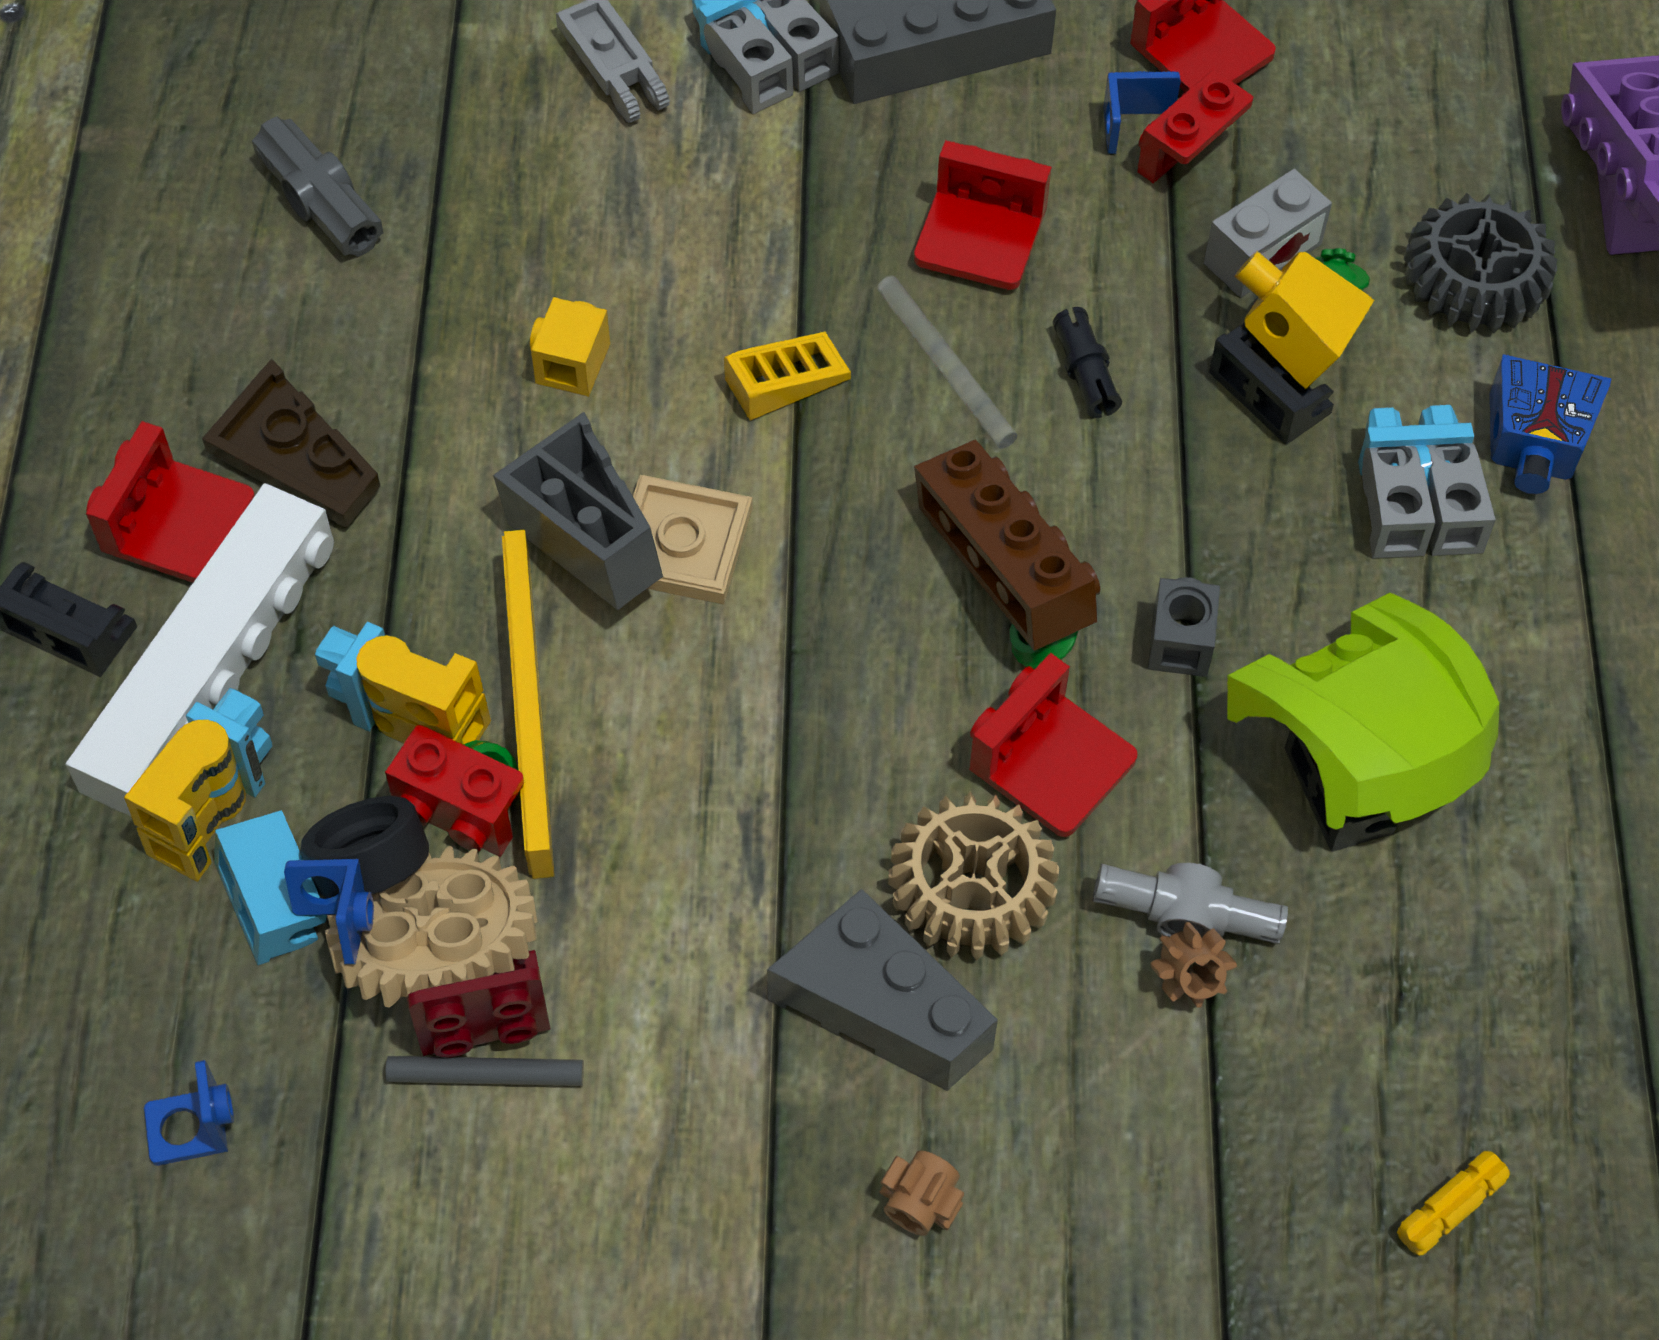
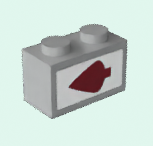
M1294 168L1212 221L1204 264L1233 292L1242 298L1251 291L1234 276L1249 257L1258 251L1281 270L1298 252L1310 253L1322 245L1332 202Z

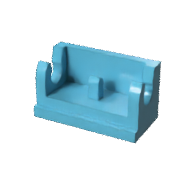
M282 810L215 830L214 863L257 965L270 962V958L298 950L317 941L318 936L314 927L325 923L327 915H296L292 912L284 868L287 861L304 859ZM307 878L302 883L303 888L308 894L320 898L312 878Z

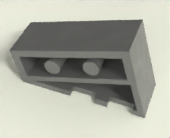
M582 412L493 475L508 525L515 530H525L527 540L615 609L619 610L663 577L651 527L624 480L619 478L612 466L610 456L604 445L601 446L596 438L585 412Z
M863 889L859 890L767 969L768 1001L784 1009L790 1006L820 1021L821 1027L837 1036L843 1033L875 1049V1055L946 1091L955 1085L994 1048L998 1019Z

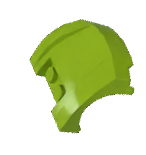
M1388 593L1352 611L1351 634L1341 636L1334 643L1310 655L1298 658L1291 665L1268 654L1227 675L1228 720L1238 723L1249 716L1271 717L1285 724L1305 743L1318 766L1324 788L1326 824L1333 829L1343 828L1346 816L1363 817L1385 812L1394 823L1417 818L1456 800L1478 783L1490 768L1491 753L1498 739L1500 702L1483 664L1469 644L1449 624L1434 613L1393 593Z

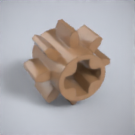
M1186 922L1183 931L1177 932L1170 937L1162 935L1159 938L1163 944L1161 959L1150 962L1151 968L1159 978L1165 979L1161 988L1173 1002L1179 999L1185 992L1198 1008L1202 1007L1204 999L1210 998L1217 993L1225 994L1227 992L1224 985L1227 971L1236 968L1237 964L1226 951H1222L1226 941L1214 928L1207 931L1201 937L1190 922ZM1194 962L1197 963L1194 967H1190Z
M917 1151L910 1163L896 1156L880 1182L883 1185L880 1194L889 1198L884 1207L885 1214L900 1227L917 1235H927L934 1223L948 1230L963 1205L961 1200L964 1192L955 1188L960 1178L958 1171L941 1157L927 1151Z

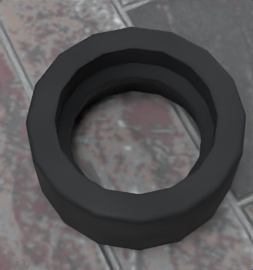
M381 796L346 805L326 815L304 835L301 840L300 851L304 860L359 859L365 892H371L373 895L404 881L416 872L429 856V842L415 806L403 797ZM322 876L311 877L317 891L325 898L334 897L339 893L337 884L331 879Z

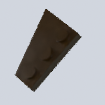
M272 358L202 438L205 450L209 454L263 483L324 508L327 518L346 528L381 486L378 473L337 429H332L316 412L312 401L302 391L298 392L285 378L284 371Z

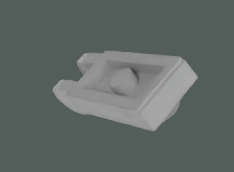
M586 0L555 13L557 27L606 96L611 95L615 108L626 122L631 123L641 118L639 104L628 86L640 82L644 95L655 109L660 110L670 105L665 85L653 69L651 58L608 0Z

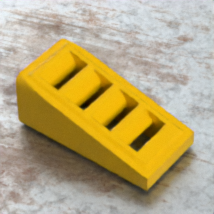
M826 332L752 347L724 357L725 380L749 420L763 416L851 379V371ZM820 352L829 367L819 369L811 356ZM800 360L807 372L798 373L793 363ZM782 368L786 376L778 378L774 371ZM763 376L766 381L758 383L756 378Z

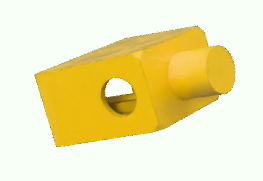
M1256 251L1234 276L1258 297L1244 318L1245 327L1305 389L1341 356L1375 301L1368 294L1307 252H1298L1279 270L1260 252Z

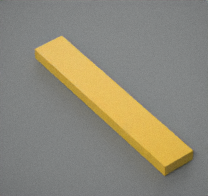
M525 530L504 531L502 548L518 768L524 778V785L520 789L524 851L529 875H532L533 879L555 876L530 558Z

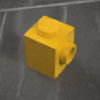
M553 297L545 318L538 317L531 331L530 349L535 384L590 396L610 346L607 310L597 308L584 301L572 302Z

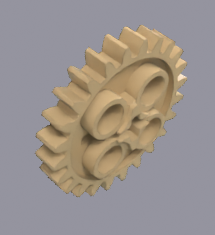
M447 846L440 858H431L429 853L422 866L407 879L385 891L372 895L374 903L373 927L371 931L362 932L356 964H344L336 925V914L327 915L330 929L325 930L334 971L336 974L342 973L345 987L352 988L359 985L362 999L368 1000L381 992L384 1006L391 1007L401 997H407L410 993L417 990L490 976L495 972L514 971L513 959H527L529 957L527 942L536 940L534 923L538 921L534 898L530 894L529 883L527 879L519 880L515 866L501 869L500 858L497 855L480 863L477 849H471L461 859L455 858L453 847Z

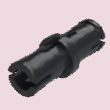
M1072 307L1076 319L1075 323H1072L1069 312L1065 309L1055 316L1053 326L1059 335L1067 356L1064 366L1068 376L1077 381L1086 404L1085 408L1088 416L1102 418L1098 405L1100 402L1103 403L1107 416L1112 415L1121 407L1122 399L1116 391L1107 368L1110 364L1107 350L1104 346L1097 343L1088 320L1087 311L1084 308Z

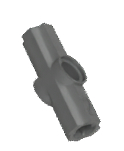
M276 116L263 123L259 133L252 140L254 152L281 182L283 192L297 215L304 221L312 218L344 256L353 254L360 257L372 250L377 239L384 233L382 222L354 191L352 181L339 159L329 151L322 154L292 119L283 120Z

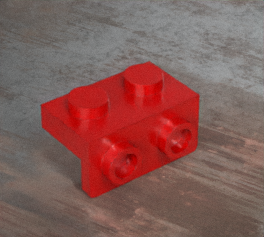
M1212 69L1144 129L1138 143L1141 151L1137 172L1154 184L1177 162L1188 164L1251 108L1253 96Z
M417 725L385 771L391 796L403 797L415 806L422 826L430 823L447 831L453 841L467 850L477 849L479 852L481 849H484L501 857L513 839L508 808L524 785L523 774L423 725Z

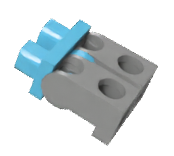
M692 0L693 14L700 27L701 46L733 78L742 90V101L752 114L792 96L793 86L798 92H801L839 73V35L806 0Z
M1451 405L1430 406L1422 410L1418 422L1419 425L1402 426L1400 413L1393 407L1373 408L1369 412L1365 428V439L1358 460L1372 526L1370 536L1372 559L1425 556L1428 544L1430 545L1432 556L1484 553L1496 519L1478 452L1472 443L1474 439L1472 424L1459 423Z

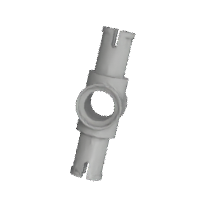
M1101 863L1092 902L1147 913V920L1158 922L1157 931L1161 936L1167 937L1183 931L1185 923L1190 922L1201 937L1207 931L1214 928L1221 936L1224 935V932H1230L1279 944L1284 934L1288 915V906L1234 895L1233 888L1222 885V877L1217 871L1196 863H1177L1171 865L1166 872L1157 871L1156 876Z

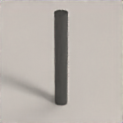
M388 1056L386 1061L387 1082L583 1086L584 1060Z

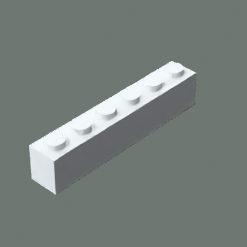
M266 483L262 485L66 762V766L79 793L131 817L124 796L175 733L188 723L186 714L196 702L214 709L229 688L238 690L240 677L252 660H258L265 653L271 640L272 630L283 614L291 613L299 603L303 592V585L315 568H321L328 561L333 550L334 539L324 508Z

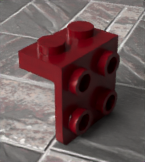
M529 951L527 959H513L514 971L495 972L490 976L410 993L407 996L408 1008L422 1055L435 1054L439 1057H455L469 1052L474 1045L498 1040L506 1044L522 1043L534 1038L538 1032L550 1030L536 951Z

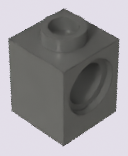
M1188 577L1175 580L1160 578L1153 612L1148 670L1202 677L1208 676L1215 648L1220 585L1206 584ZM1183 619L1192 622L1194 625H1181L1174 620Z

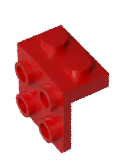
M1136 0L1130 44L1161 72H1179L1181 80L1179 88L1184 92L1190 90L1212 69L1237 84L1274 59L1275 45L1223 0Z
M945 140L939 155L937 192L914 250L915 264L921 268L1007 290L1018 288L1047 210L1052 167L1035 163L1029 159L1015 158L983 150L977 146L963 145Z
M141 421L131 439L125 440L120 445L115 457L114 467L104 484L96 487L91 493L87 503L86 515L101 552L194 583L255 494L249 485L174 461L163 428Z
M1050 653L1036 669L1028 666L1020 672L1009 689V697L997 710L989 707L978 717L970 731V737L973 738L969 770L1013 803L1019 804L1021 809L1036 820H1039L1040 823L1056 835L1068 837L1079 828L1134 767L1137 759V750L1129 742L1065 697L1070 666Z

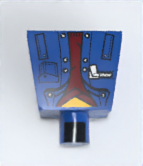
M1502 355L1489 394L1491 459L1498 465L1517 469L1514 484L1518 489L1530 494H1540L1549 489L1551 477L1564 480L1572 478L1609 390L1611 378Z

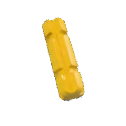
M1483 1151L1468 1164L1469 1167L1465 1171H1460L1425 1201V1205L1421 1210L1416 1209L1401 1222L1397 1230L1398 1237L1412 1253L1419 1256L1427 1253L1439 1242L1438 1239L1442 1237V1234L1447 1235L1477 1209L1487 1196L1493 1195L1506 1183L1510 1176V1171L1507 1165L1495 1153Z

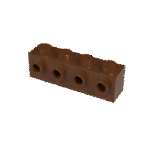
M975 439L914 466L920 510L1034 651L1097 622L1096 595L1100 594L1101 589L1094 569L1086 561L1080 563L1069 550L1062 531L1057 526L1053 525L1050 527L1040 516L1032 496L1025 490L1022 492L1018 490L1010 480L1005 465L998 457L991 458Z

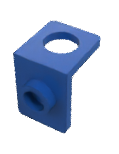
M1137 71L1108 73L1103 105L1108 154H1116L1121 124L1120 114H1162L1177 101L1181 82L1179 72Z
M359 859L287 861L284 875L292 912L296 915L336 914V925L344 964H356L362 932L371 931L374 921L373 897L371 892H365ZM313 876L326 877L337 884L339 893L331 898H316L305 891L302 883L307 878Z
M206 1060L195 1062L198 1092L149 1101L144 1106L149 1157L155 1166L228 1152L225 1124L234 1123L231 1094L227 1083L217 1085ZM180 1111L195 1114L199 1118L200 1126L197 1135L191 1141L182 1145H173L163 1139L162 1127L169 1116Z

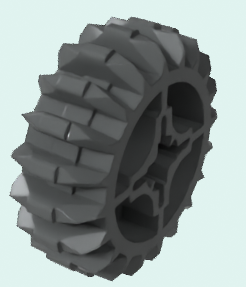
M1468 193L1459 200L1458 204L1451 199L1445 198L1438 209L1429 208L1427 213L1422 216L1421 222H1417L1416 227H1413L1409 244H1407L1404 254V267L1407 268L1405 272L1406 284L1414 287L1413 292L1416 302H1429V316L1439 313L1446 314L1449 327L1459 320L1468 323L1471 333L1479 324H1485L1493 334L1502 326V323L1515 329L1523 317L1532 318L1534 313L1539 310L1540 304H1543L1544 300L1550 295L1557 272L1556 264L1558 259L1554 257L1555 241L1546 238V224H1531V210L1520 213L1515 212L1512 208L1511 199L1504 205H1499L1492 202L1490 194L1481 202H1475Z

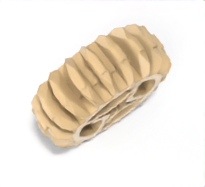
M970 791L964 797L963 806L956 807L945 795L939 804V814L923 806L922 810L918 813V825L906 823L901 830L902 843H895L891 851V862L894 866L889 869L888 884L892 889L896 890L893 893V905L896 911H907L905 914V925L908 931L925 927L923 941L927 947L935 944L941 938L947 940V953H949L950 957L957 954L960 945L971 946L972 956L977 961L983 956L984 945L991 944L995 951L1003 956L1008 951L1009 937L1025 945L1030 939V926L1041 928L1047 920L1048 911L1046 908L1054 905L1056 901L1057 889L1053 884L1058 881L1059 866L1057 862L1051 861L1054 853L1052 840L1039 839L1042 830L1039 820L1021 824L1023 811L1019 804L1006 813L1000 811V800L996 794L988 801L987 806L976 805V799ZM937 853L943 860L942 869L945 872L940 875V883L931 889L925 880L923 869L929 859ZM1015 862L1023 876L1024 885L1017 895L1011 898L1005 891L1006 882L1002 878L1006 876L1007 867ZM967 872H972V877L969 878L963 874ZM978 873L985 877L976 879L975 874Z

